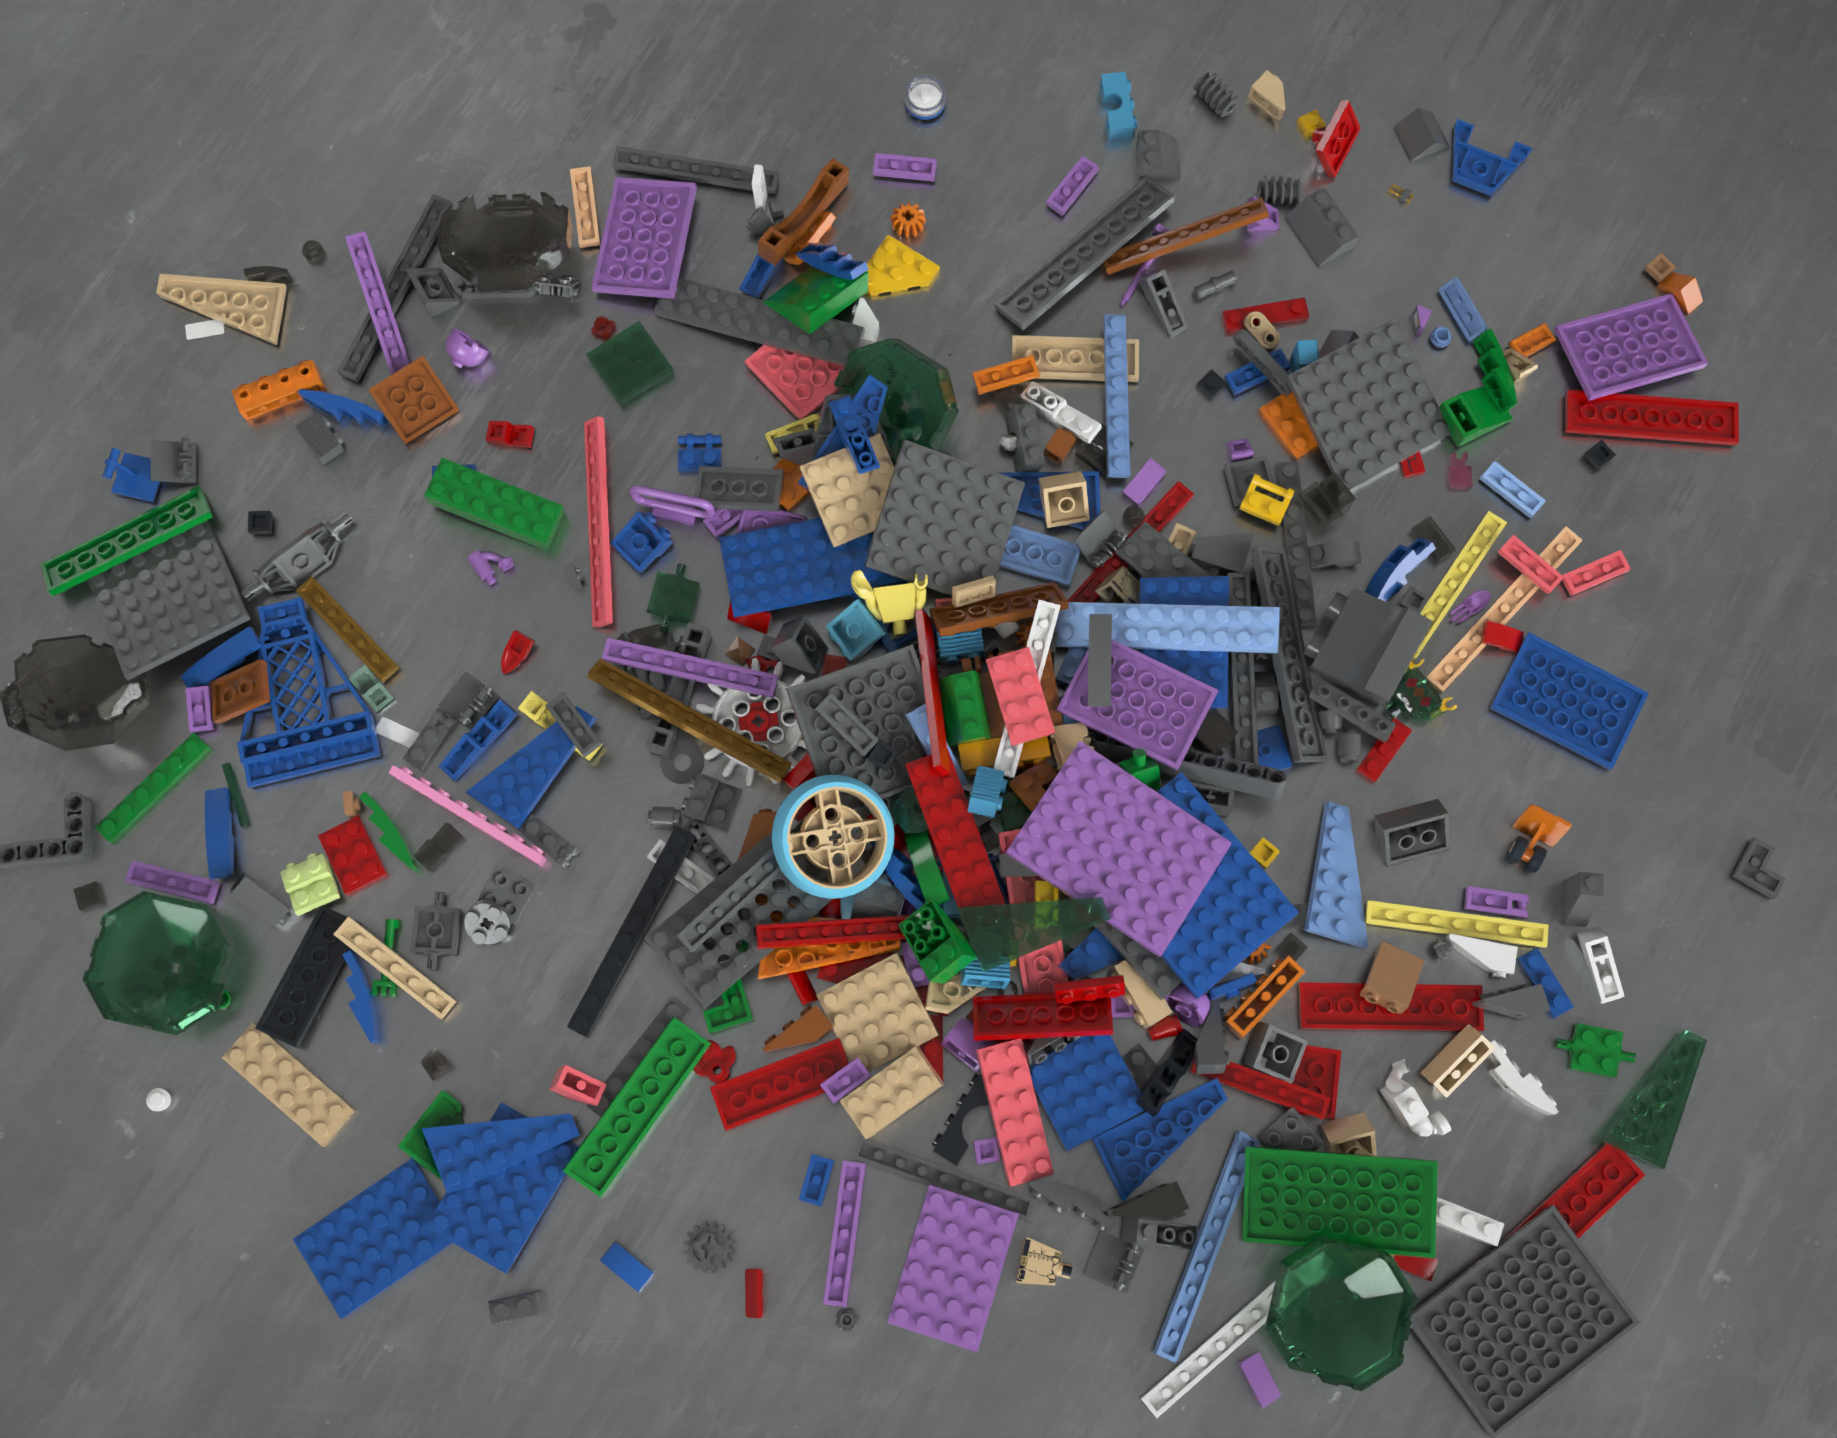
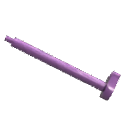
M1158 223L1152 230V235L1156 236L1170 230ZM1154 259L1143 262L1123 294L1122 301L1120 302L1121 306L1128 302L1140 283L1138 278L1145 275Z

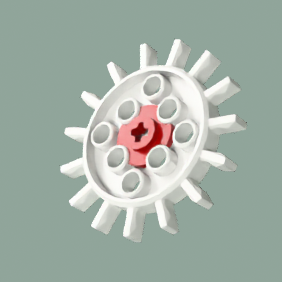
M753 658L752 670L760 671L761 666L758 659ZM779 661L773 673L779 676L774 698L761 695L752 697L747 692L729 688L723 690L719 686L707 684L711 691L720 697L715 707L697 704L696 709L699 712L713 715L712 720L721 725L725 721H732L734 723L732 731L740 735L749 734L751 741L791 762L792 769L798 764L792 755L799 747L806 749L797 720L792 724H787L784 722V717L788 713H794L786 688L805 682L806 678L802 674L791 685H786L780 681L781 675L784 672V664ZM772 699L779 702L778 708L775 710L767 709V703ZM741 703L746 704L748 707L744 714L736 713V707ZM758 718H761L762 721H764L763 723H761V727H757V725L754 724L758 721ZM774 730L782 732V738L779 741H772L770 738ZM714 747L708 750L704 757L709 761L722 753V751ZM724 753L730 758V761L724 768L722 775L728 778L739 764L748 768L746 784L752 787L755 782L756 770ZM770 778L774 785L779 784V782Z

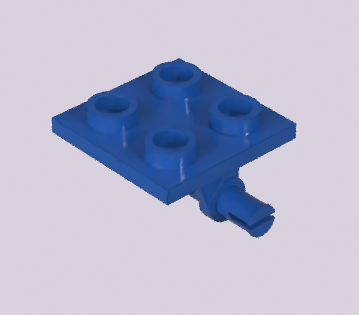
M111 448L109 458L104 462L106 467L102 475L106 479H112L113 472L117 473L111 492L154 502L160 482L151 481V458L124 452L121 464H119L117 461L121 451L117 448Z

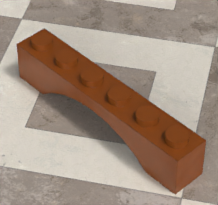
M832 158L820 171L812 187L795 210L783 221L771 226L758 240V256L776 266L847 186L849 168Z

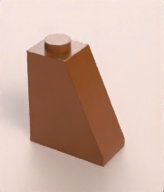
M772 809L759 810V813L753 814L738 860L772 832L774 819L777 814L776 811L772 812Z

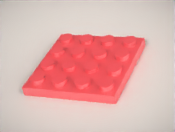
M767 345L760 347L744 361L745 365L798 420L810 416L823 405L826 395L836 394L850 382L852 376L854 378L859 370L861 372L864 369V365L861 362L859 363L856 357L852 368Z

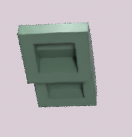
M366 665L348 678L376 712L394 699Z

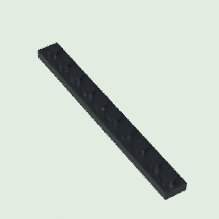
M677 825L675 826L567 1025L568 1028L586 1038L589 1037L697 837L696 835Z

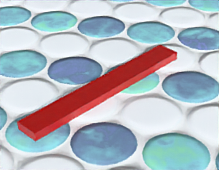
M1177 481L1127 535L1126 541L1145 521L1160 533L1194 497V493L1180 481ZM1112 552L1113 556L1104 563L1103 567L1100 566L1095 569L1068 598V602L1096 603L1100 598L1095 591L1108 575L1121 567H1126L1127 569L1129 565L1120 559L1116 553Z
M921 609L915 611L932 763L933 767L944 776L950 774L932 620Z
M910 915L759 924L755 926L757 949L903 940L906 938L899 924Z

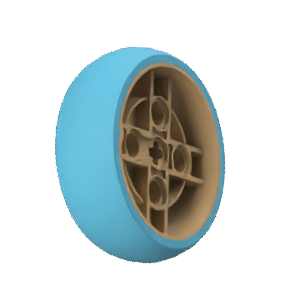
M823 775L802 783L782 802L773 823L772 846L780 869L797 888L821 898H843L863 891L883 873L893 851L894 826L886 804L868 785L848 776ZM839 791L857 797L865 804L873 818L862 820L861 816L853 808L840 803ZM814 796L816 808L806 816L800 831L790 833L791 824L797 811L807 800ZM828 808L834 810V817L831 820H827L825 817V812ZM857 826L860 829V835L853 839L851 830ZM832 831L838 835V837L834 838V842L829 840ZM813 834L816 842L813 846L809 847L806 839L809 835ZM875 841L874 850L869 861L856 875L852 876L851 865L862 855L866 842ZM839 853L842 860L838 865H834L832 858L835 854ZM804 854L813 865L826 870L828 882L814 879L803 872L793 855Z

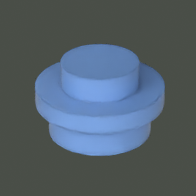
M1437 327L1431 332L1430 340L1434 346L1443 348L1449 345L1452 335L1448 328Z

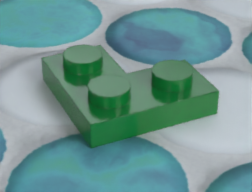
M741 978L722 994L724 1005L703 1011L709 1034L754 1020Z

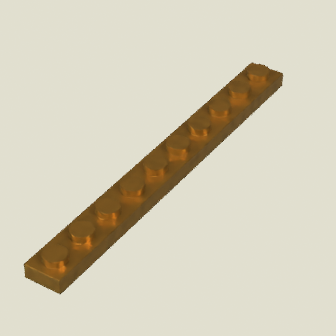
M601 658L588 672L587 678L781 783L791 768L792 763Z

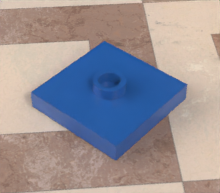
M1275 725L1257 730L1259 765L1279 770L1291 768L1292 763L1280 726Z
M1250 973L1211 988L1207 993L1210 1003L1225 997L1231 999L1240 995L1241 991L1250 988L1256 982L1254 974Z

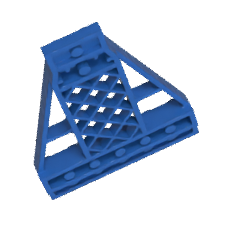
M299 597L258 607L261 622L259 641L263 647L259 649L257 660L261 659L267 662L271 701L246 712L240 742H237L240 762L244 765L247 786L253 788L380 757L381 752L373 714L311 623L307 620L304 600ZM299 646L309 649L302 660L294 655ZM278 651L287 654L280 665L272 660ZM322 651L327 655L345 684L327 688L320 654ZM311 655L313 657L314 667L306 663L311 657ZM291 658L300 662L293 672L285 668ZM273 665H275V666L278 667L277 670L275 671V673H274ZM304 665L312 669L306 680L298 676ZM282 671L291 675L284 685L276 681ZM315 676L317 678L318 687L311 684ZM295 678L303 682L297 693L289 689ZM277 685L282 688L279 693H278ZM308 686L317 690L310 701L302 697ZM350 689L364 712L333 719L329 696L332 693ZM287 691L295 695L288 706L280 702ZM319 696L321 699L322 708L315 705V702L317 701ZM299 699L308 703L301 714L293 710ZM281 706L286 708L283 714L281 711ZM312 707L321 711L314 722L306 718ZM272 708L277 733L248 739L254 712ZM290 712L299 716L292 727L284 723ZM303 720L310 723V725L299 727Z

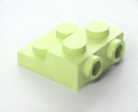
M310 854L307 856L306 861L299 864L290 863L285 867V870L280 872L285 890L289 893L294 912L297 916L340 898L330 863L323 854Z

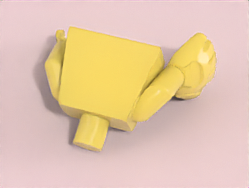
M858 570L854 571L851 576V585L855 593L860 598L865 599L867 609L877 620L883 621V624L893 623L894 635L907 634L906 621L914 620L915 611L921 610L925 604L928 575L925 574L924 581H919L917 579L918 574H916L915 583L872 589L863 572Z

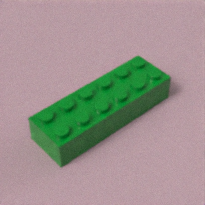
M443 457L424 494L427 503L546 551L549 550L565 514L561 504Z

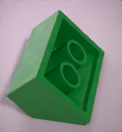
M972 670L940 679L939 685L945 734L949 747L991 739L980 672Z

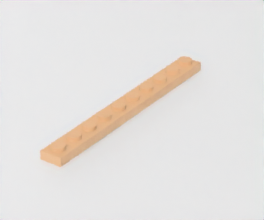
M1566 526L1539 556L1556 570L1583 540ZM1521 574L1425 678V681L1441 694L1486 646V644H1481L1484 622L1491 621L1505 625L1539 587L1524 574Z

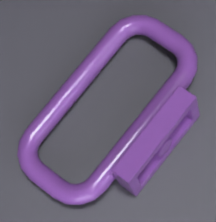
M640 485L632 486L629 489V494L634 502L653 508L652 515L656 519L695 526L697 517L712 518L715 515L714 506L702 498ZM641 495H646V496L655 497L656 499H651V498L643 497V496H641Z

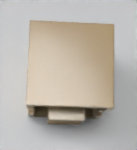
M1074 723L1053 726L1055 734L1050 735L1048 743L1050 750L1054 752L1058 770L1062 768L1079 741L1089 746L1091 738L1086 737L1089 734L1086 725Z

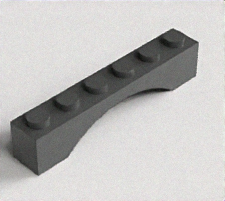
M688 622L679 653L704 659L712 636L709 628ZM673 676L667 695L688 706L696 681ZM657 716L646 743L648 751L670 758L680 728Z

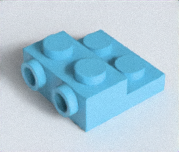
M861 599L855 600L826 625L830 638L839 644L842 655L850 661L859 660L873 648L872 645L885 635V632Z

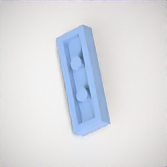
M1496 461L1480 477L1481 481L1530 519L1546 501Z

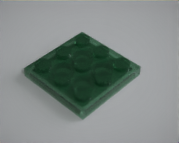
M640 321L586 354L621 406L675 373Z

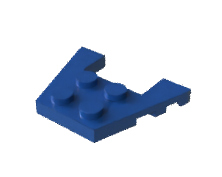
M1457 119L1454 124L1452 181L1492 196L1528 157L1533 148L1515 141L1508 159L1468 144L1467 142L1475 125Z

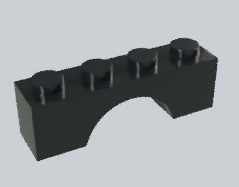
M982 1073L980 1075L974 1074L968 1084L972 1087L967 1095L964 1093L961 1095L956 1104L960 1107L957 1113L949 1115L944 1123L947 1126L946 1131L943 1135L938 1133L932 1143L935 1147L933 1152L955 1166L958 1165L969 1147L962 1132L965 1116L976 1107L989 1106Z

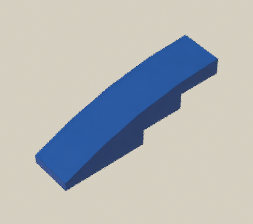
M757 254L739 290L753 298L759 299L781 266L784 258L774 266Z
M811 243L796 253L798 258L809 265L839 278L854 280L869 270L866 262L853 261L850 253L838 252L834 244Z
M300 389L298 392L305 402L337 421L345 415L360 425L366 418L382 428L388 423L383 413L352 399L321 391Z
M249 626L205 655L181 675V678L187 688L209 686L211 681L230 673L229 670L244 662L247 655L263 646L253 628Z
M499 699L486 716H482L471 731L461 737L438 767L453 781H456L496 741L519 713L503 699Z
M228 787L205 791L206 853L209 878L211 880L233 876L235 838L232 835V813L230 812V791Z
M871 841V843H872V845H873V847H874V846H875V841ZM893 848L891 858L885 870L904 897L918 910L926 901L917 877L911 872L914 868L912 861L902 852Z
M349 950L342 955L353 974L345 980L356 999L348 1004L369 1041L377 1044L380 1042L375 999L372 996V989L367 974L357 953Z

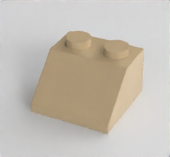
M1081 471L1039 478L1040 497L1047 528L1090 521L1086 480Z
M1365 1112L1321 1123L1322 1140L1325 1142L1323 1144L1325 1152L1354 1154L1362 1145L1370 1154L1377 1156L1375 1130Z

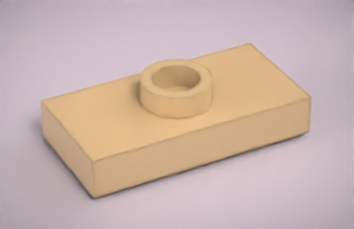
M994 576L952 587V604L954 607L994 597L996 594V580Z

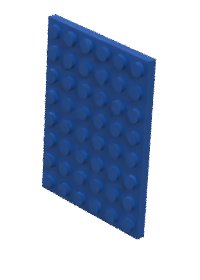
M1181 772L1157 791V793L1232 842L1161 956L1191 994L1198 999L1299 912Z

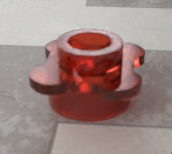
M599 316L596 318L591 332L593 335H600L606 340L611 337L610 333L616 327V324L612 320L609 321L606 317Z

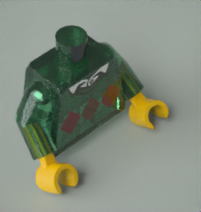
M1424 658L1420 663H1415L1413 659L1411 660L1390 699L1393 703L1385 708L1390 718L1393 719L1402 714L1405 720L1432 721L1444 714L1445 710H1455L1457 708V705L1451 708L1447 706V702L1453 699V697H1446L1442 700L1419 668L1414 670V667L1423 664Z

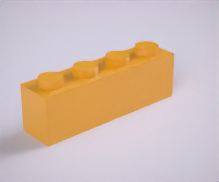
M1047 736L1023 743L1017 769L1024 768V764L1033 763L1035 766L1043 760H1050L1051 753ZM1002 737L959 744L957 750L962 773L964 775L967 774L968 777H975L978 766L993 769Z

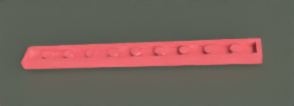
M596 416L584 422L592 627L601 628L613 623L605 427L604 418Z

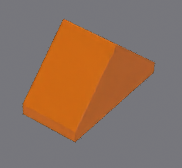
M1672 272L1657 286L1665 295L1672 293L1680 309L1686 315L1703 301L1696 278Z

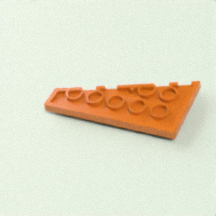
M781 913L770 914V919L774 923H780L783 920ZM812 917V918H810L808 921L837 920V919L821 918V917ZM901 940L775 948L760 961L758 980L900 950Z

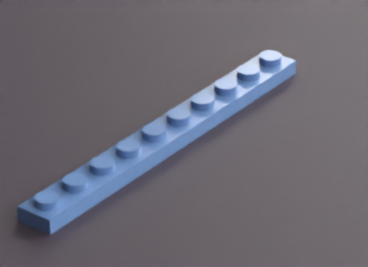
M1236 1132L1153 1350L1154 1354L1175 1363L1178 1361L1244 1186L1245 1147H1258L1261 1141L1244 1132Z

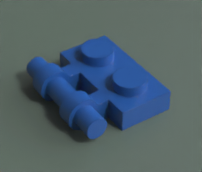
M687 433L686 436H678V444H687V449H678V471L698 472L699 466L722 467L721 449H713V444L722 443L721 435H713V433L694 435L693 433ZM694 444H706V449H694Z

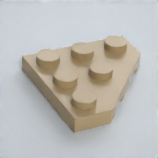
M961 971L944 984L929 981L925 1010L948 1014L986 988L962 986Z

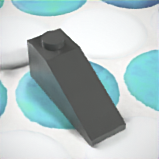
M1156 269L1138 278L1146 299L1169 337L1189 328L1165 269Z

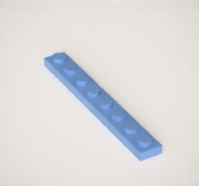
M1105 314L1103 317L1107 477L1129 478L1130 446L1126 315Z

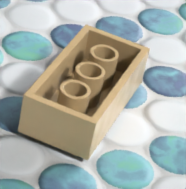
M916 1046L848 1094L840 1102L867 1140L945 1084L919 1046Z

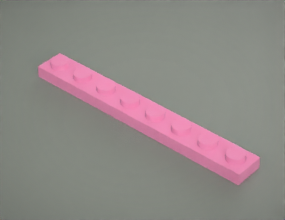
M393 765L388 772L394 778L541 867L547 860L542 855L544 851L533 844L531 847L523 844L525 840L515 833L512 836L504 832L506 828L496 822L493 825L486 821L487 817L482 813L475 811L473 814L468 811V805L458 799L456 802L450 800V794L439 788L435 791L430 788L432 784L422 777L419 780L412 777L413 772L406 767L401 766L399 769Z

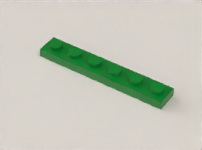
M193 732L94 828L109 843L113 844L203 758L211 748Z

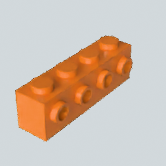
M305 360L291 368H283L270 376H262L252 383L241 384L231 391L239 413L245 420L301 400L302 398L298 394L300 389L324 391L326 387L314 361Z
M1290 956L1283 960L1279 957L1271 966L1273 971L1268 976L1263 974L1255 982L1258 987L1253 992L1248 990L1239 999L1242 1004L1237 1009L1233 1006L1224 1015L1227 1019L1223 1024L1239 1040L1260 1021L1306 972Z

